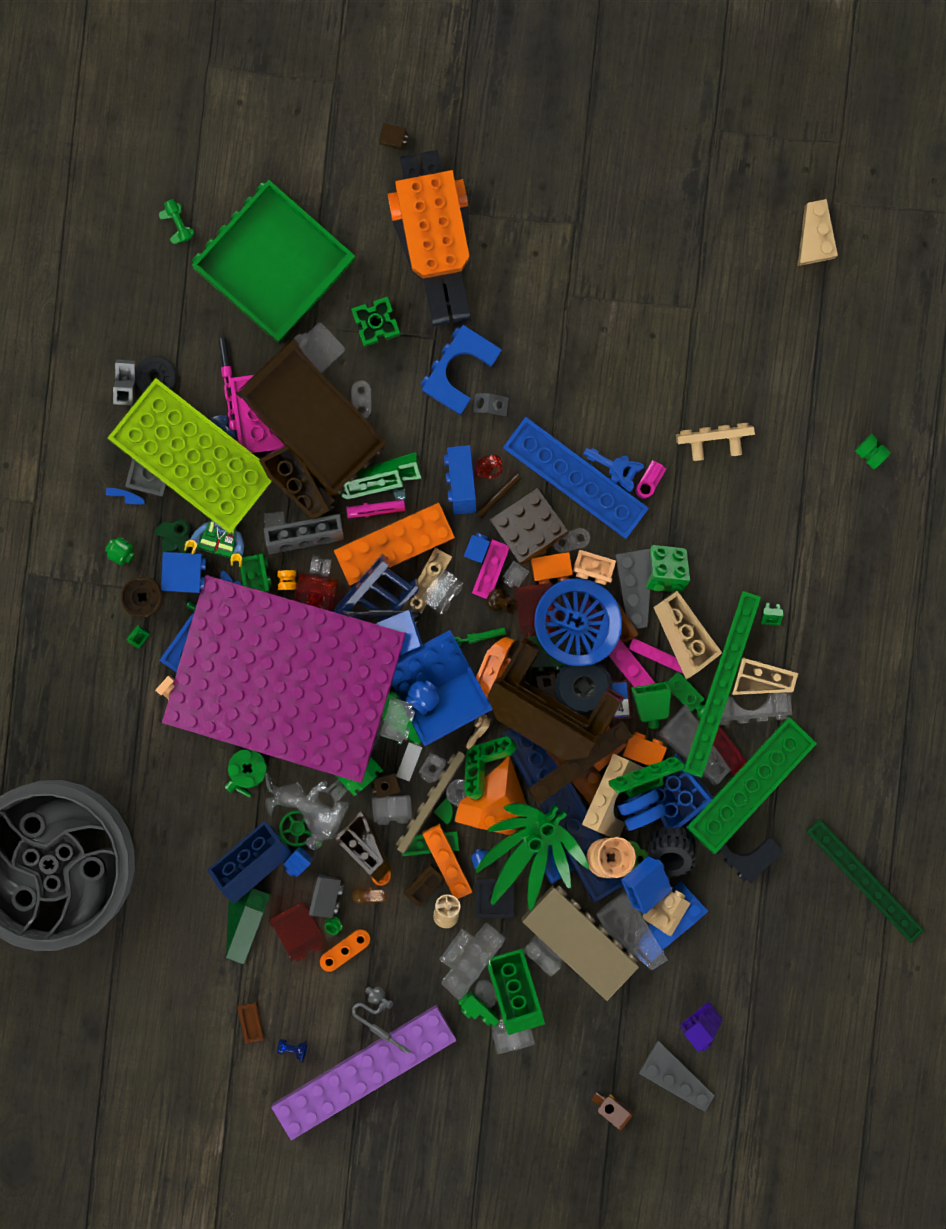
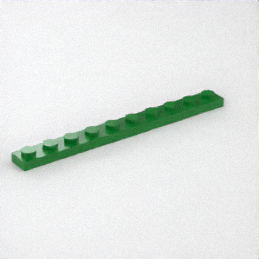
M745 591L741 594L683 770L685 773L700 778L703 776L761 599L760 596Z

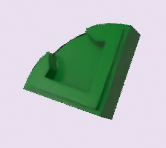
M445 798L434 810V813L447 825L451 821L453 810L450 801Z

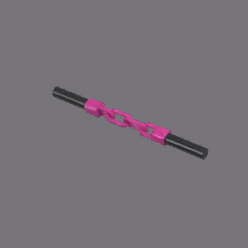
M219 338L222 361L221 372L222 377H224V390L228 405V425L237 434L236 421L231 420V415L234 414L232 396L228 397L227 388L231 387L230 378L232 376L226 338Z

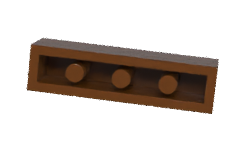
M546 751L558 766L566 761ZM592 766L571 782L591 805L601 783L602 776Z

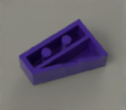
M708 1001L682 1022L679 1027L698 1052L700 1050L705 1051L712 1045L711 1042L714 1040L723 1019Z

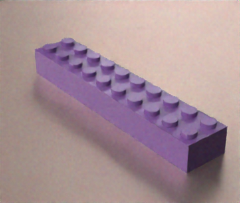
M437 1004L388 1033L392 1036V1039L406 1046L410 1054L402 1052L393 1043L386 1042L380 1038L274 1102L271 1108L290 1140L295 1139L455 1042L456 1036Z

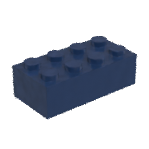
M265 820L207 871L221 893L234 904L285 861L292 852L279 833Z

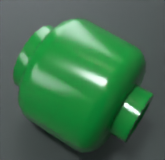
M121 537L111 539L105 549L107 558L119 566L124 565L126 562L131 563L135 556L133 545Z

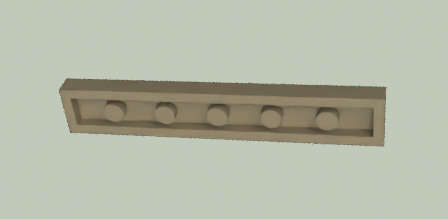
M458 752L457 755L453 753L449 759L448 764L450 766L447 771L443 770L439 775L438 780L440 782L437 787L433 786L427 794L430 798L426 804L422 802L417 810L419 813L416 820L412 818L407 826V829H409L406 836L402 835L396 845L399 846L397 848L399 852L405 854L464 761L466 756L463 753Z

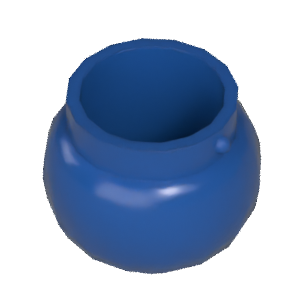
M427 680L425 682L417 681L410 686L408 697H406L405 701L425 716L428 711H432L438 705L440 696L437 691L439 689Z

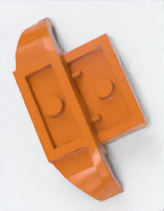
M509 637L502 638L487 650L476 676L486 697L493 683L504 673L511 660L508 653L516 640Z

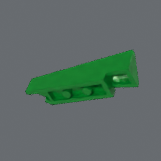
M414 452L366 467L365 469H360L357 472L358 476L352 482L348 481L344 485L345 489L340 494L345 499H351L402 487V480L421 479L417 453Z

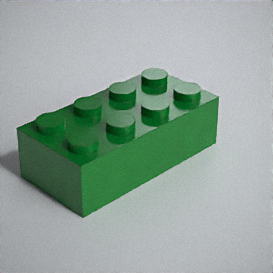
M523 949L485 959L507 1034L511 1035L545 1025Z

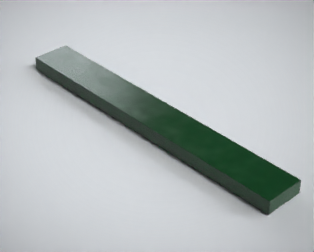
M818 819L805 831L909 943H912L925 931L821 819Z

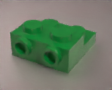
M472 990L469 993L464 992L458 999L462 1013L469 1019L471 1017L476 1019L480 1015L484 1023L488 1026L492 1024L494 1027L500 1022L499 1015Z

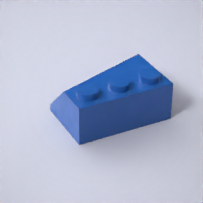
M676 753L673 757H677L685 767V762ZM683 770L664 776L663 785L655 788L660 797L655 804H663L667 814L661 817L665 829L667 827L680 828L714 798L696 776L685 773Z

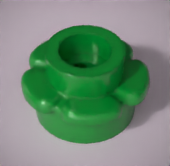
M332 917L326 919L324 928L329 934L336 935L343 929V925L340 919Z

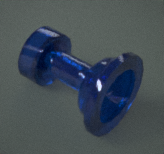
M280 1039L277 1054L283 1055L285 1052L294 1053L296 1058L300 1060V1063H303L307 1053L308 1041L305 1040V1042L299 1043L298 1046L287 1044V1040Z

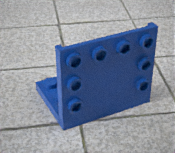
M450 630L423 644V647L399 657L392 686L400 697L424 747L493 710ZM427 680L439 689L437 693L440 696V700L436 708L428 711L424 716L408 704L405 699L408 697V690L413 683L417 681L425 682Z

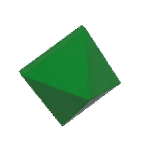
M137 625L130 632L126 641L139 649L150 633Z

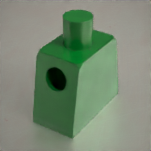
M667 682L631 687L637 713L641 721H648V728L650 729L658 728L659 719H665L669 715L671 697L669 685Z

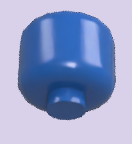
M480 848L471 855L475 869L489 852L488 850Z

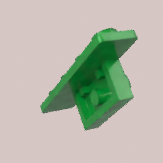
M671 757L609 780V786L616 793L626 791L629 797H633L662 786L663 777L683 770L684 764L677 757Z

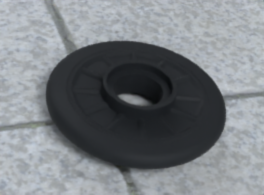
M152 356L139 363L135 370V384L142 394L152 383L150 375L153 372L160 373V382L170 390H173L177 378L176 371L167 359Z

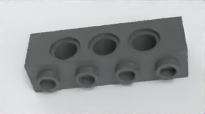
M339 514L263 528L269 554L344 540Z

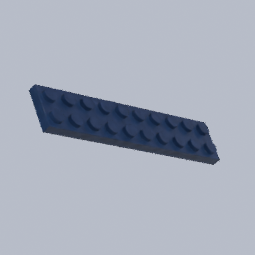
M509 729L500 735L501 737L507 736L516 742V750L511 756L529 787L558 767L546 752L547 750L513 729ZM570 782L539 804L544 814L551 811L554 803L559 808L555 815L560 813L562 809L566 811V817L560 820L559 824L574 837L585 857H587V851L591 844L598 839H602L599 832L582 825L587 810ZM561 842L566 855L593 903L624 886L622 883L624 877L601 878L593 874L590 869L580 864Z

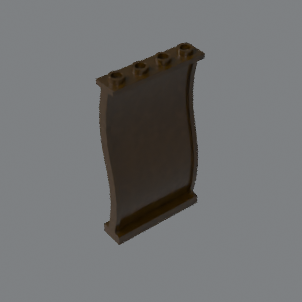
M293 339L252 376L236 394L246 402L265 426L312 472L326 489L329 496L338 495L345 489L344 485L348 481L352 482L358 476L357 472L361 468L365 469L371 463L370 459L374 455L378 456L384 450L383 446L387 441L379 436L365 417L319 372L300 349V344Z

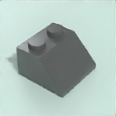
M319 873L309 915L332 918L333 913L337 914L340 904L336 902L337 896L342 895L344 884H341V878Z

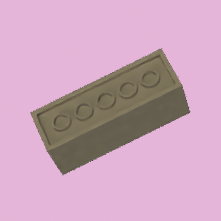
M552 884L536 901L531 911L528 910L521 917L522 922L608 1001L639 968L636 963L638 960L629 950L624 952L622 950L624 948L623 945L615 937L613 939L608 937L610 935L601 924L597 926L595 924L596 921L587 911L583 913L580 910L579 903L573 898L569 900L566 897L568 894L559 885L555 887Z

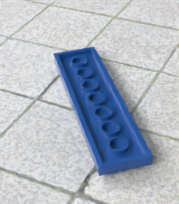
M527 417L524 418L503 447V449L625 539L649 509Z

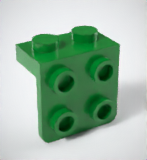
M652 545L649 549L652 573L646 581V589L683 593L690 582L686 549Z

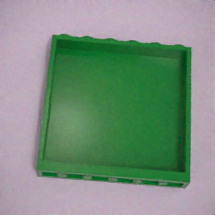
M268 180L266 183L262 182L257 187V193L253 197L249 196L245 200L241 211L237 210L230 218L232 221L228 225L224 224L217 233L219 235L207 242L204 252L196 254L192 259V268L276 343L280 344L353 263L355 255Z

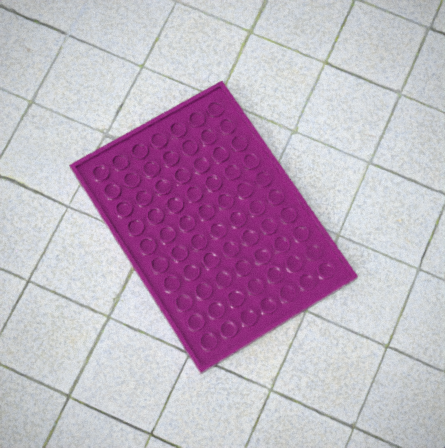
M206 575L204 589H201L173 683L175 687L171 690L162 723L363 783L407 633Z

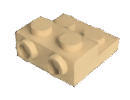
M677 890L675 892L671 891L651 910L643 914L642 918L667 935L672 936L690 902L684 899L685 895Z

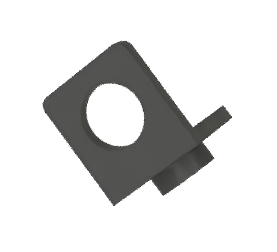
M476 393L473 412L506 416L509 398L489 393ZM481 398H483V399H484V405H483V407L480 409V408H479V400H480Z

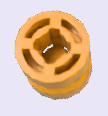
M297 570L277 571L280 578L278 590H297V583L295 582Z

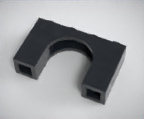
M768 836L756 849L748 854L733 853L728 849L726 843L717 854L721 852L726 857L723 861L730 868L734 866L739 871L737 875L743 882L747 880L751 883L784 851Z

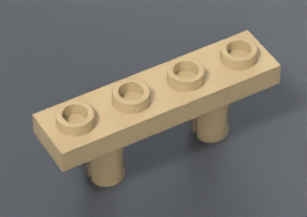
M739 423L737 427L730 428V425L718 426L716 430L705 427L700 428L699 432H692V430L680 431V434H676V442L678 444H691L693 461L704 460V441L727 438L730 443L731 456L742 455V436L755 435L754 427L749 425V423Z
M437 548L434 549L418 579V593L415 597L409 598L402 610H418L422 614L452 556ZM412 614L413 618L418 616L417 614Z

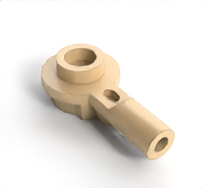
M484 714L476 718L474 722L476 729L473 735L470 736L465 746L466 748L470 749L474 746L478 737L480 738L488 729L490 719L487 718V715Z

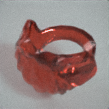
M490 455L478 459L474 470L475 476L491 479L501 475L503 472L501 457ZM494 467L499 469L496 474L490 475Z

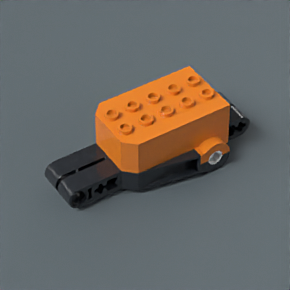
M438 150L420 153L424 172H420L417 154L400 157L404 180L395 181L396 192L387 194L393 225L411 271L424 281L432 325L435 327L450 324L447 306L451 308L454 323L471 320L462 276L463 270L469 263V207L463 179L454 180L453 170L442 172ZM443 285H446L447 287V293L449 298V302L447 303L445 300Z

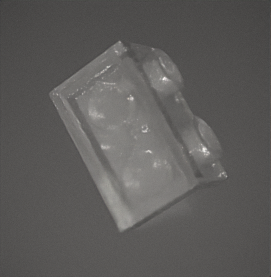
M391 698L380 736L396 740L398 744H402L403 739L407 740L410 731L407 728L408 721H413L415 711L412 710L413 704Z

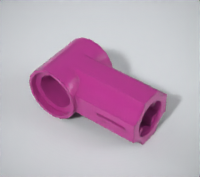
M652 460L641 481L636 486L635 490L639 498L647 499L654 493L656 486L666 471L663 465ZM641 485L649 487V494H643L640 491Z

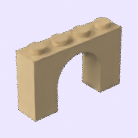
M613 754L582 825L609 837H620L625 822L616 819L614 816V804L619 793H616L609 786L608 781L644 767Z

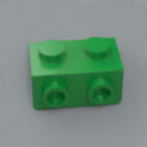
M263 554L242 557V566L239 567L242 586L262 592H269L271 579L270 576L266 575L265 569H268L266 557L263 558Z

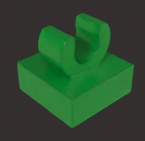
M766 603L761 617V624L780 626L783 618V609H780L779 604L776 605V609L769 608V603Z

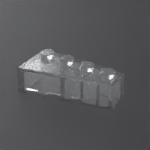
M685 704L681 706L657 734L687 761L699 722ZM712 745L703 776L713 785H717L730 769L717 749Z

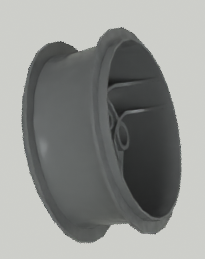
M40 780L12 789L0 796V817L3 816L9 826L22 838L14 851L12 861L0 846V938L13 946L33 951H57L78 945L97 934L120 911L130 893L135 874L134 845L129 829L118 810L97 792L84 785L64 780ZM29 817L39 819L41 828L37 833H31L27 830L26 822ZM87 828L105 830L111 839L113 848H102L86 853L81 840L70 831ZM61 847H67L70 850L68 857L64 858L61 856ZM28 852L36 854L37 859L35 862L31 863L27 860L26 855ZM53 860L54 863L52 865L54 867L48 868L46 861ZM90 860L96 861L100 865V873L95 877L88 876L84 870L85 864ZM49 878L57 880L58 885L55 889L49 888L47 884ZM27 890L32 894L33 900L30 905L18 903L16 897L19 891ZM68 896L62 915L50 932L31 928L39 916L41 901H57Z

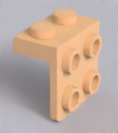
M579 550L573 572L576 573V577L586 580L588 577L595 578V583L606 585L607 582L611 583L612 581L611 576L616 561Z

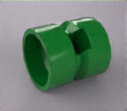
M870 434L855 449V452L861 458L867 459L866 463L873 470L891 453L887 447L879 445V440L873 434Z

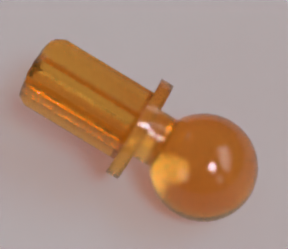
M357 888L352 892V900L358 904L363 903L365 900L367 904L383 902L386 898L384 890H371V888H367L365 892V890Z

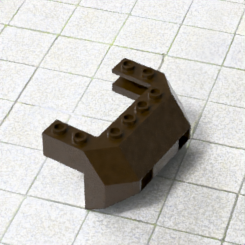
M525 638L518 646L504 673L493 683L487 697L496 719L562 760L588 757L608 728L625 697L608 688L590 718L587 719L524 680L542 649L539 645Z

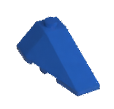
M681 881L673 887L672 892L677 890L684 894V899L690 902V905L672 936L649 924L637 944L639 950L649 961L708 912Z

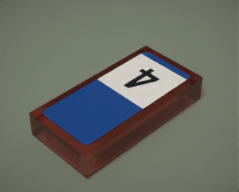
M628 680L612 681V690L625 697L612 720L632 718Z

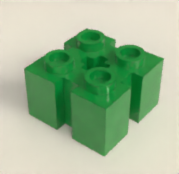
M388 297L373 301L374 306L367 308L366 304L351 309L356 325H362L363 329L359 330V334L364 347L378 343L377 338L385 336L386 340L400 336L396 320H390L389 317L390 314H393ZM373 318L381 320L379 326L375 327V325L370 324V322H373Z

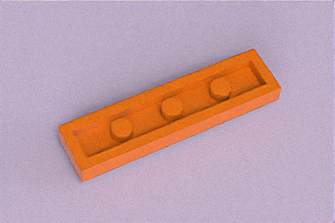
M440 824L423 831L424 839L452 895L459 899L472 893V888Z

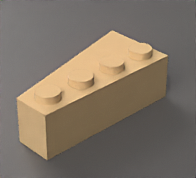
M678 591L654 607L686 679L698 673L722 654Z

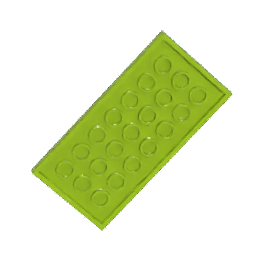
M156 378L108 437V440L229 534L232 533L272 482L266 475L259 462V458Z

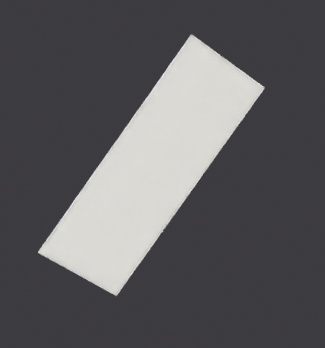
M408 743L396 775L397 777L410 781L422 747Z

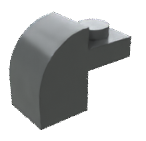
M116 359L113 404L133 406L136 391V361Z

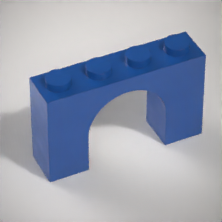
M464 325L461 328H456L451 336L454 338L452 343L445 345L441 352L444 354L440 361L436 360L431 367L433 370L430 377L426 375L421 383V386H423L422 392L460 416L471 398L448 382L446 377L448 363L458 355L468 354L492 367L502 349Z

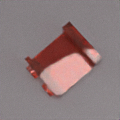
M552 582L514 588L515 599L518 602L517 613L520 632L525 634V637L536 636L534 624L535 611L542 596L553 586ZM550 605L548 611L552 612L555 608ZM546 615L545 622H550L549 616ZM546 627L547 634L555 632V629L559 627Z
M303 900L268 920L287 950L290 961L295 959L297 962L306 957V952L310 950L315 952L323 947L322 944L325 942V939L313 917L309 915V910Z

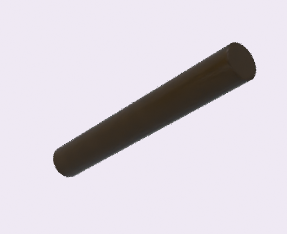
M516 473L475 513L481 518L522 478Z

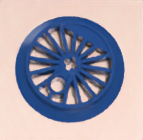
M576 578L561 581L545 592L537 605L534 624L541 646L551 657L563 664L581 667L598 663L614 650L622 631V616L616 600L608 590L593 581ZM572 593L573 610L565 594ZM577 593L584 595L579 612ZM561 597L565 607H561L555 599ZM588 597L594 599L595 602L583 614ZM597 604H599L603 609L602 611H599L593 615L586 617ZM550 605L555 608L552 612L548 611ZM555 613H561L563 621H558L555 618ZM603 614L601 621H589ZM546 615L549 616L550 622H545ZM576 620L579 621L578 624L580 626L578 628L575 627L576 623L574 621ZM590 626H599V628H598V630H597V629L592 628V627H590ZM546 627L561 628L550 634H547ZM567 631L555 645L550 640L551 637ZM589 632L596 634V637H593ZM570 635L565 651L563 652L558 649V646ZM575 636V655H571L568 653ZM586 637L593 643L592 648H590ZM580 639L587 652L586 655H580Z

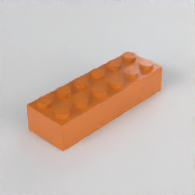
M437 503L334 550V553L351 586L360 580L381 554L388 558L389 568L455 537L440 504Z

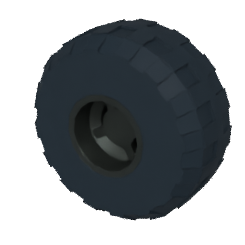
M599 662L581 667L564 665L558 672L555 680V693L558 701L581 715L592 714L604 692L608 688L612 690L611 676L607 669Z

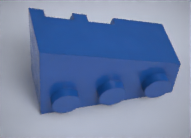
M470 445L448 447L447 454L444 455L445 466H449V472H446L447 484H451V490H448V500L453 503L454 515L475 513L476 497Z

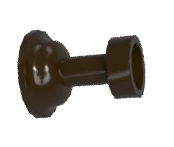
M500 588L493 589L487 597V606L493 611L503 607L505 612L512 614L518 608L517 600L511 597L506 599L505 592Z

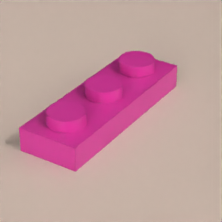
M492 539L472 594L487 599L489 593L495 588L509 551V547L506 544Z

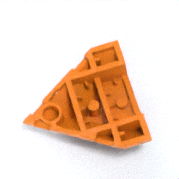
M510 756L503 759L504 761L485 777L484 793L479 799L473 800L466 796L459 802L455 822L488 830L490 826L499 821L513 817H524L512 814L504 809V806L508 804H527ZM524 826V827H520V828L510 829V830L493 831V832H498V833H502V834L511 835V834L515 833L516 831H519V830L525 828V826Z

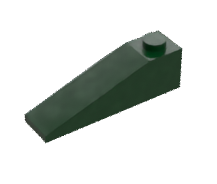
M254 886L234 904L229 900L226 958L241 964L245 963L271 892Z

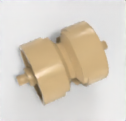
M442 895L437 899L433 918L438 926L451 928L457 923L460 912L459 900L453 895Z

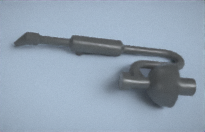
M380 986L374 989L367 987L365 993L369 995V1003L380 1004L378 1010H373L364 1003H357L352 1008L353 1016L368 1026L370 1031L386 1042L393 1043L402 1052L410 1054L408 1048L392 1039L390 1034L377 1025L370 1024L356 1014V1008L359 1006L372 1014H378L382 1010L385 1011L393 1006L392 1001L385 999V992Z

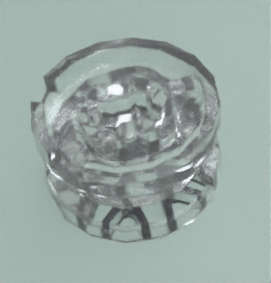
M455 779L447 786V799L455 806H458L459 802L467 796L464 791V779Z

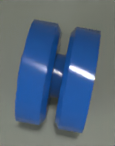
M655 788L629 797L617 805L621 815L634 813L624 821L629 831L649 824L667 814L663 804L658 803L650 806L660 798Z

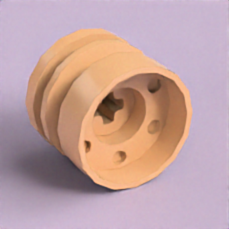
M611 837L598 839L592 843L587 851L586 859L589 869L596 876L601 878H619L631 872L635 865L636 855L630 842L624 838Z

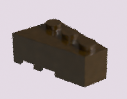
M360 811L334 839L372 878L379 882L389 872L391 866L370 819Z

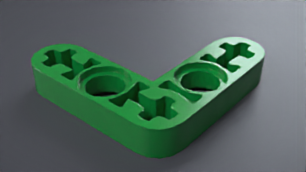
M507 736L472 746L467 750L464 791L468 797L477 800L483 795L485 763L512 755L517 747L514 740ZM494 747L493 753L488 755L489 749ZM478 769L477 774L472 777L473 771Z

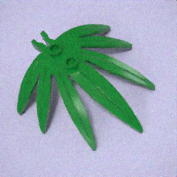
M514 803L505 805L504 809L506 811L524 817L508 818L488 828L489 832L525 826V828L509 835L494 846L475 869L476 873L480 872L523 840L512 852L499 874L490 901L492 905L512 885L534 852H536L530 869L527 891L528 908L530 911L533 909L544 877L549 845H552L555 864L567 888H571L570 871L561 842L580 864L589 869V864L579 844L559 824V821L566 817V811L562 809L560 813L555 815L559 809L555 803L547 814L527 804Z

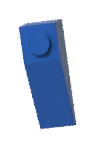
M299 846L283 863L285 866L284 870L290 876L295 875L298 877L311 864L313 857Z

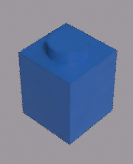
M477 533L476 536L472 535L464 557L482 563L490 541H487L488 537Z

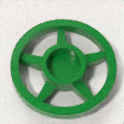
M291 811L280 822V835L291 846H303L309 843L315 834L314 820L304 811ZM299 813L305 815V817L301 821H295L291 815ZM289 817L291 821L290 828L282 831L283 822ZM307 818L312 823V832L305 829L304 822ZM291 832L295 836V843L288 841L283 833ZM303 833L311 835L305 842L298 843L299 836Z

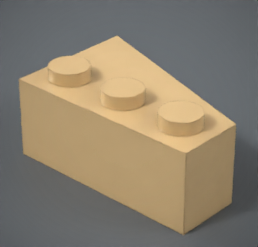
M827 199L809 202L804 207L797 266L831 260L838 256Z
M741 657L730 694L793 692L798 673Z

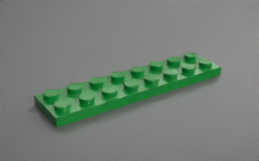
M788 717L686 828L709 851L716 854L817 743Z

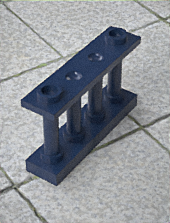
M381 554L334 608V612L345 615L343 611H352V607L356 603H361L369 610L372 608L380 609L364 597V593L368 589H373L392 603L388 609L399 611L410 597L413 598L418 593V580L415 578L410 584L389 569L388 558ZM380 575H385L404 589L398 598L376 583ZM354 616V617H352V618H355V619H359V620H362V621H366V620H364V619H363L362 617H360V616ZM380 617L376 623L381 622L390 617Z

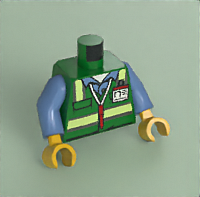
M210 520L209 523L206 522L201 525L185 544L184 550L187 547L193 548L191 554L195 553L197 547V549L231 558V566H233L234 561H239V567L242 566L244 543L241 533L237 531V528L229 534Z

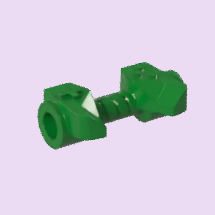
M174 199L165 202V210L159 213V217L161 220L173 218L178 232L170 238V241L173 244H178L193 238V229L185 227L180 217L182 213L181 204L175 202Z

